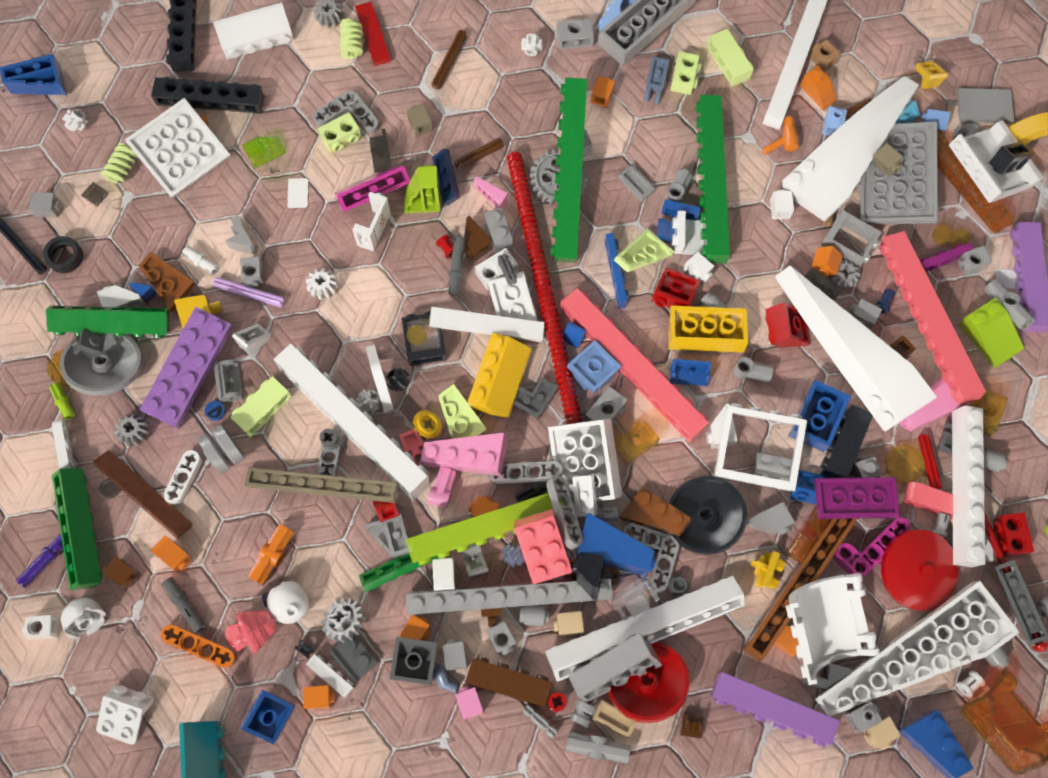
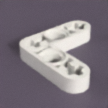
M375 344L365 347L384 412L394 410Z

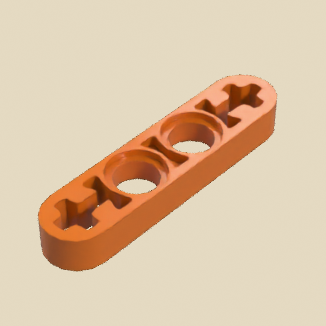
M167 625L161 630V639L165 643L215 665L230 668L236 662V654L232 650L177 626ZM173 631L174 634L179 635L181 637L179 640L173 637L169 639L167 632ZM188 637H193L195 640L191 648H186L184 645V641ZM206 645L213 647V652L210 656H204L202 653ZM217 653L222 655L229 653L230 662L223 664L224 660L216 657Z

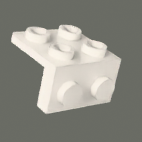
M678 211L677 216L673 217L672 228L675 229V234L672 236L674 254L694 255L696 252L701 254V247L704 245V240L700 238L703 223H700V220H686V211Z
M115 684L103 696L97 732L129 744H134L138 738L142 715L152 706L154 698L143 692H136L125 686Z

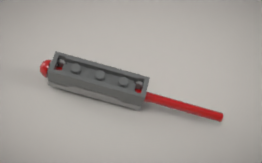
M984 511L985 533L999 562V565L995 566L994 570L1027 644L1035 643L1036 646L1032 648L1036 652H1044L1048 648V642L1044 643L1043 640L1048 639V633L1015 560L1007 562Z

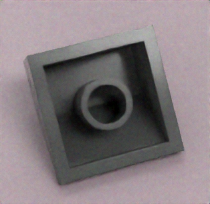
M396 637L390 679L432 685L438 643Z

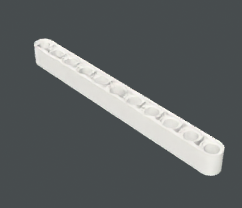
M827 0L808 1L763 125L780 129Z

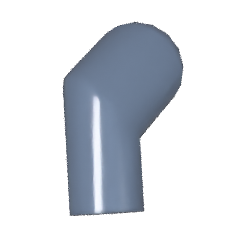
M437 666L434 670V678L438 687L456 693L459 683L448 680L445 666Z

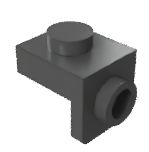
M82 330L78 336L75 335L71 344L74 347L73 354L77 355L82 350L100 356L103 353L105 337Z

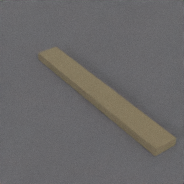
M249 467L245 487L396 503L399 483Z

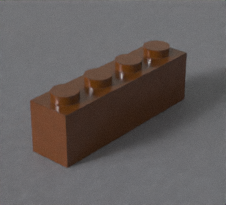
M480 656L477 659L472 658L465 681L467 685L545 708L552 682L548 681L549 677L539 674L533 677L528 675L529 671L517 668V671L509 669V665L500 662L497 665L489 663V659Z

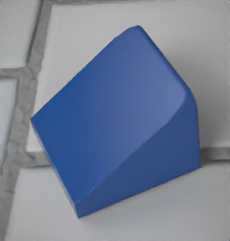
M658 219L657 237L662 241H672V236L675 234L672 222Z
M132 282L129 284L134 293L139 294L147 303L157 294L152 286Z
M569 322L563 339L565 342L578 348L585 337L586 330Z

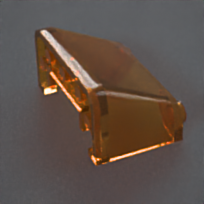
M1008 669L999 672L961 707V713L1011 772L1021 775L1044 766L1048 762V722L1040 724L1011 692L1017 687L1018 683L1014 675Z

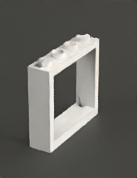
M731 403V406H727L725 408L713 477L795 491L807 420L802 419V416L790 414V417L782 416V412L779 411L762 412L763 409L758 407L744 409L743 405ZM732 413L798 426L789 481L723 469Z

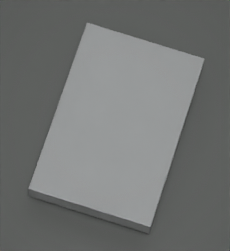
M958 88L956 91L959 122L997 123L1001 120L1005 124H1012L1014 122L1011 90Z

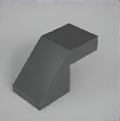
M832 663L827 664L824 677H816L817 684L809 685L808 679L803 677L801 684L825 689L850 674L851 669Z

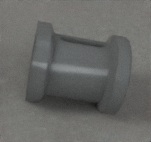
M324 429L320 433L319 439L325 449L335 450L339 446L340 440L333 429ZM330 437L333 441L330 442L326 439Z

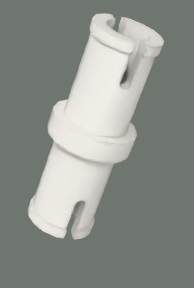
M190 245L183 249L182 255L193 261L195 266L203 268L211 275L216 274L219 265L209 260L204 253L200 254Z

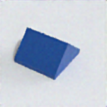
M261 690L240 729L274 744L295 706L266 690Z

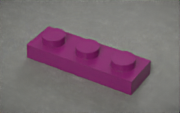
M970 243L965 245L958 244L952 250L947 252L942 250L932 258L927 256L921 259L920 263L925 272L958 260L965 252L973 250V247Z

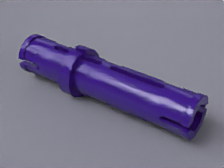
M60 533L48 547L45 546L42 549L43 552L16 579L18 584H22V587L26 588L52 559L55 560L58 557L57 554L63 548Z

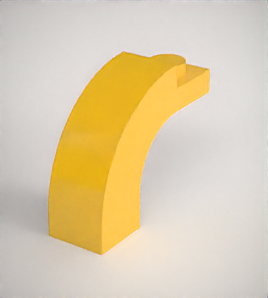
M1048 112L1028 117L1008 128L1018 142L1022 141L1026 145L1037 138L1048 135Z

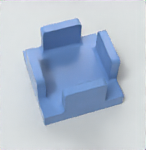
M595 340L567 364V368L573 373L574 381L584 391L589 389L593 394L597 390L600 392L607 386L622 367Z

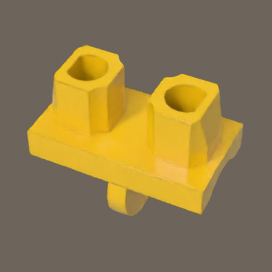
M773 551V553L765 552L764 556H759L758 561H751L750 565L755 568L754 575H756L754 586L771 589L778 587L779 579L774 577L773 574L775 570L778 572L782 571L786 563L779 557L780 553Z

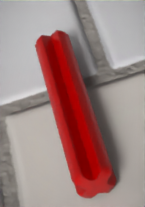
M923 434L918 436V442L929 485L940 490L942 489V483L930 436Z

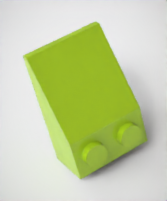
M996 297L966 316L958 324L994 369L1024 349L1007 310Z

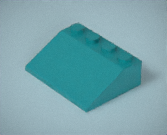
M199 721L179 723L181 778H227L226 769H223V760H225L226 753L225 748L222 747L221 738H224V726L221 725V722Z

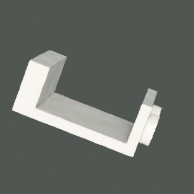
M370 192L369 199L372 211L376 212L370 228L355 223L353 233L357 246L375 251L391 213L387 197L381 193L375 194Z

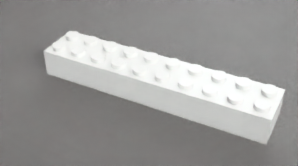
M292 344L287 346L274 358L281 373L393 482H398L399 488L414 501L430 485L427 470L422 465L417 466L413 461L414 458L407 451L403 453L400 449V444L394 438L389 439L386 435L387 432L379 424L375 426L372 417L366 411L362 413L358 408L357 402L352 398L348 399L345 395L346 392L339 385L335 387L331 382V377L325 372L322 374L318 369L319 366L312 359L308 360L305 352L299 346L296 348Z

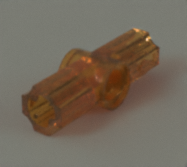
M817 506L786 551L790 558L800 563L816 539L820 537L821 531L829 521V519H818ZM806 529H810L813 532V538L806 535Z

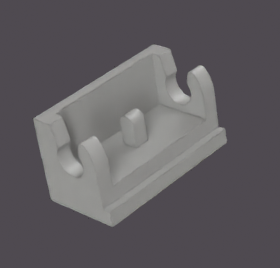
M234 360L213 362L218 399L222 404L243 400L239 364L234 363Z

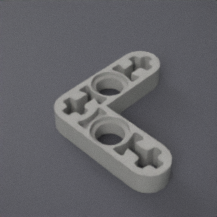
M354 91L344 92L313 113V120L317 127H321L350 112L366 133L374 134L379 129L377 118ZM334 106L341 107L338 112H332L331 109ZM363 109L366 112L364 115L359 116L356 114V111ZM366 119H368L370 124H374V126H368Z
M627 524L623 529V533L629 536V533L626 531H630L631 528L634 529V533L639 535L641 531H644L639 542L654 551H658L655 567L650 579V587L655 592H663L669 585L679 543L672 535L637 524ZM647 534H653L656 537L654 544H648L645 541ZM634 535L632 538L638 541L639 536ZM671 540L675 548L672 547L670 549L669 555L661 554V552L666 553L667 545L664 543H668ZM664 558L669 561L670 567L668 569H662L659 566L661 559ZM660 573H667L668 575H663L661 580L664 586L661 585L660 588H657L654 580H658Z

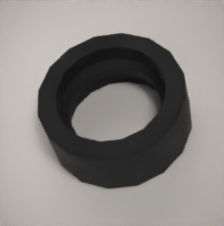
M58 236L51 239L45 245L43 257L50 268L55 272L63 274L70 273L80 266L83 260V252L72 238ZM63 246L73 248V255L67 262L59 264L54 262V253Z

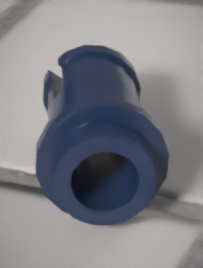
M885 289L880 301L876 303V306L882 309L881 313H886L891 309L890 305L896 296L894 290Z

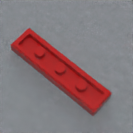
M372 2L356 5L357 16L360 24H362V31L374 66L391 62Z

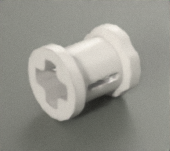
M972 670L969 672V676L964 681L958 682L956 686L964 696L972 698L973 693L979 687H984L986 683L978 673Z

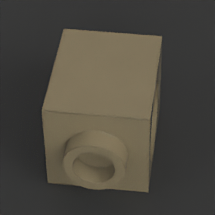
M424 104L413 106L407 110L408 120L416 137L432 131V123Z
M888 143L873 154V164L888 177L892 173H897L902 168L903 156Z

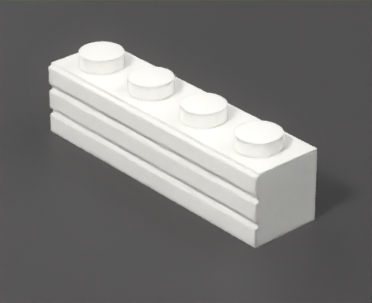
M314 654L306 663L309 668L344 698H347L354 690L353 683L348 679L347 681L342 678L344 675L339 671L336 673L333 670L334 667L329 662L326 664L321 655L317 656Z

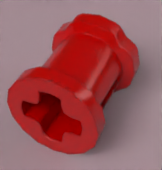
M446 234L436 241V245L443 250L445 258L450 259L452 258L454 244L451 241V236Z
M559 692L551 694L548 699L549 709L553 712L563 711L567 705L566 697ZM557 697H560V702L563 704L562 707L554 708L552 698L557 699Z

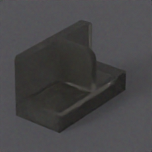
M382 129L383 136L369 138L375 173L392 168L386 129Z

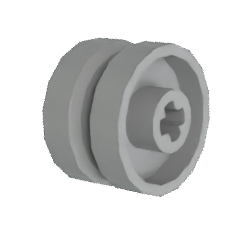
M220 424L212 429V434L217 440L216 442L208 434H204L197 441L203 449L206 458L222 475L230 470V464L226 459L227 456L236 465L245 460L226 429Z

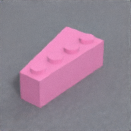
M505 433L424 442L421 462L430 468L440 469V467H446L454 471L502 476L508 438Z

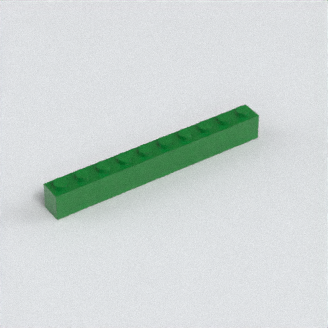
M565 77L564 84L561 83L560 95L564 96L563 101H560L559 112L562 113V119H559L558 130H561V137L557 139V148H560V155L556 156V166H559V173H555V184H558V191H554V202H557V209L553 208V220H556V227L552 226V238H555V245H551V256H554V261L576 263L587 93V79Z
M700 95L699 101L695 102V113H698L695 127L699 130V133L696 134V143L699 144L697 159H700L697 173L701 175V180L698 182V190L701 191L699 207H702L700 223H703L700 238L704 240V245L701 247V255L710 263L727 264L730 256L722 99L721 95Z

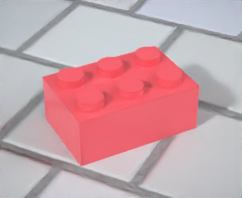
M553 509L514 521V529L533 585L572 573L571 563L562 541Z

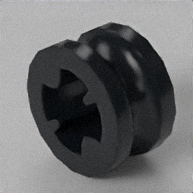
M301 639L299 640V645L294 647L308 659L310 658L309 654L315 651Z

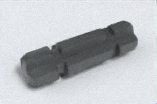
M506 254L499 255L498 263L501 266L507 284H516L517 277Z

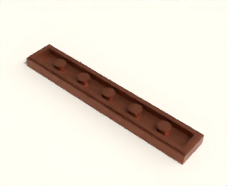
M107 450L93 461V465L176 539L192 527V523L110 450Z

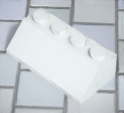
M282 2L213 22L226 59L237 58L244 54L254 53L258 50L268 49L272 46L286 44L294 40Z

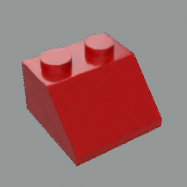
M783 302L765 309V320L768 325V338L771 345L780 348L811 345L807 323L794 305Z

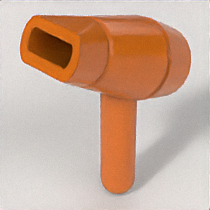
M792 116L784 118L783 136L762 149L763 154H768L782 145L787 152L799 149V136Z

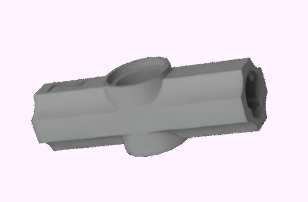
M995 279L985 287L984 291L992 299L997 298L1019 329L1025 330L1034 323V317L1020 304L1019 295L1009 292L999 280Z
M569 732L565 751L584 754L587 757L599 760L608 759L628 764L631 745L609 741V739L593 735L589 737Z

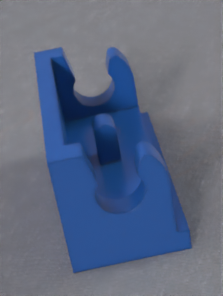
M673 359L670 365L669 382L671 384L708 386L711 362Z

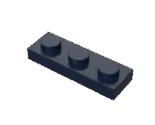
M444 148L435 154L432 159L434 166H437L439 189L443 205L449 206L460 198L450 151Z

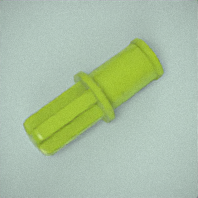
M57 382L51 384L49 389L55 399L54 404L58 406L63 419L69 420L75 417L76 413L69 402L70 398L66 396L61 384Z

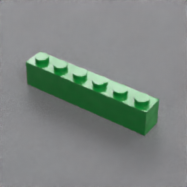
M50 305L46 309L47 332H53L54 335H64L66 332H73L74 335H79L82 330H86L101 336L106 335V333H113V336L133 334L135 337H143L145 334H153V337H164L170 331L169 308Z
M83 468L58 469L51 476L70 591L94 588L102 583L103 573L99 568V551L96 550V533L93 531L92 526L93 514L90 512V496L86 490L87 478L83 473Z

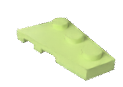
M647 228L620 252L614 261L627 272H631L671 257L674 251Z
M454 384L438 395L452 439L480 436L488 431Z

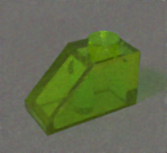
M256 137L242 144L244 152L254 169L286 153L277 137Z

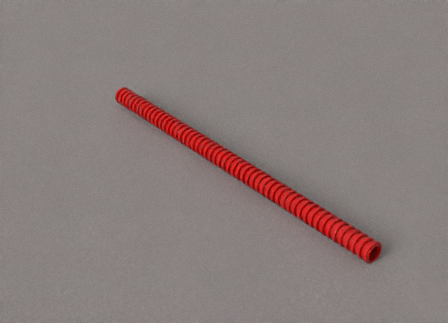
M511 152L506 156V160L510 170L522 230L524 231L523 235L525 236L529 261L531 262V271L536 283L538 302L541 304L540 309L543 315L542 319L544 320L545 330L547 331L548 346L551 347L549 350L551 358H553V368L556 369L554 373L557 375L558 390L561 391L559 395L562 397V407L565 408L563 410V413L566 414L564 417L567 419L566 424L580 423L583 421V418L580 417L582 414L579 412V401L576 400L578 396L575 395L574 379L571 378L573 374L567 368V364L570 363L568 361L569 357L566 356L564 335L561 334L563 331L559 323L558 309L555 307L554 292L552 291L553 288L550 276L548 275L547 261L542 249L541 235L539 234L536 214L534 213L535 209L533 208L534 205L528 179L526 178L527 174L525 173L522 154L520 152Z

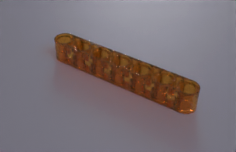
M937 130V168L992 232L998 234L1014 223L1012 214L1000 200L991 203L987 201L949 147L950 142Z

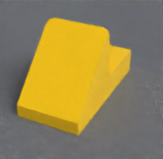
M934 61L916 63V71L922 75L921 89L939 87L947 78L948 73Z

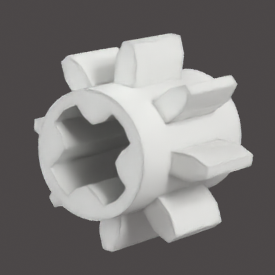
M528 34L526 38H522L521 46L522 50H525L526 55L536 56L538 51L542 52V39H539L538 35Z
M68 109L63 117V120L66 121L65 126L71 131H77L78 129L82 131L88 122L85 120L86 115L79 109H74L73 111Z
M362 390L356 399L359 405L358 408L362 412L366 411L368 413L371 411L374 413L381 404L380 396L374 390H369L368 392Z

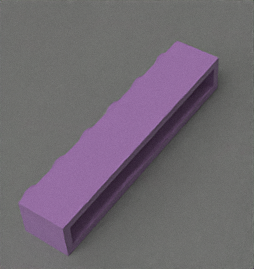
M1018 222L1010 231V238L1013 241L1012 255L1015 259L1014 273L1017 276L1015 287L1018 290L1020 304L1035 319L1034 323L1029 328L1022 330V332H1046L1048 330V280L1041 222Z
M723 672L717 674L710 697L715 699L714 702L726 707V704H729L738 713L745 715L748 712L753 714V719L765 723L767 720L774 723V728L782 731L789 729L793 731L792 735L801 739H805V737L813 739V744L825 748V745H833L840 723L837 719Z

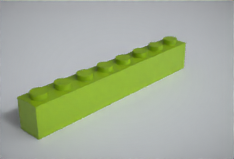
M549 493L408 538L405 541L412 563L419 562V565L431 562L430 557L438 555L439 559L450 555L449 551L457 549V552L468 550V545L476 543V546L488 543V538L494 537L495 540L507 537L506 532L512 530L516 534L514 521L551 510L553 507Z

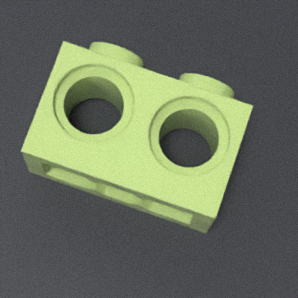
M678 52L670 91L691 95L692 88L696 89L698 78L695 75L696 73L699 74L701 63H698L699 55Z
M349 112L317 128L319 136L330 154L338 152L346 145L355 143L362 138L360 129Z

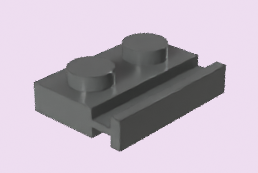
M353 634V640L346 638L345 643L340 641L329 652L352 681L357 683L378 662L356 635Z

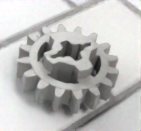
M342 598L341 603L334 601L333 607L328 606L329 612L323 613L326 619L321 621L324 625L322 630L329 639L336 643L339 640L345 643L346 638L353 640L352 635L354 633L356 635L360 634L358 628H364L361 621L366 620L362 615L365 611L358 602H354L351 598L347 601Z

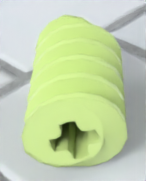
M343 19L340 23L341 56L344 59H354L363 54L362 24L352 19Z
M118 143L119 146L115 147V152L111 154L112 158L108 159V164L104 167L105 170L101 172L105 179L115 184H118V181H125L121 175L128 176L125 169H132L128 163H135L131 157L138 158L134 151L123 143Z

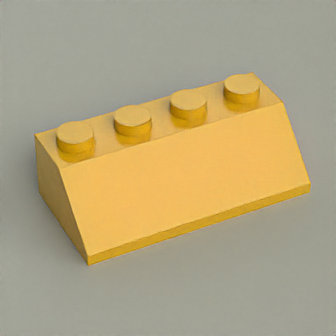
M690 306L670 307L669 350L744 353L748 344L747 309Z
M495 333L491 334L468 399V404L473 411L509 419L532 351L530 347L511 337Z

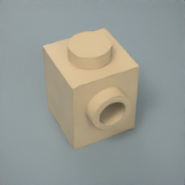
M890 717L881 718V722L864 731V738L869 746L885 750L893 745V740L901 736Z

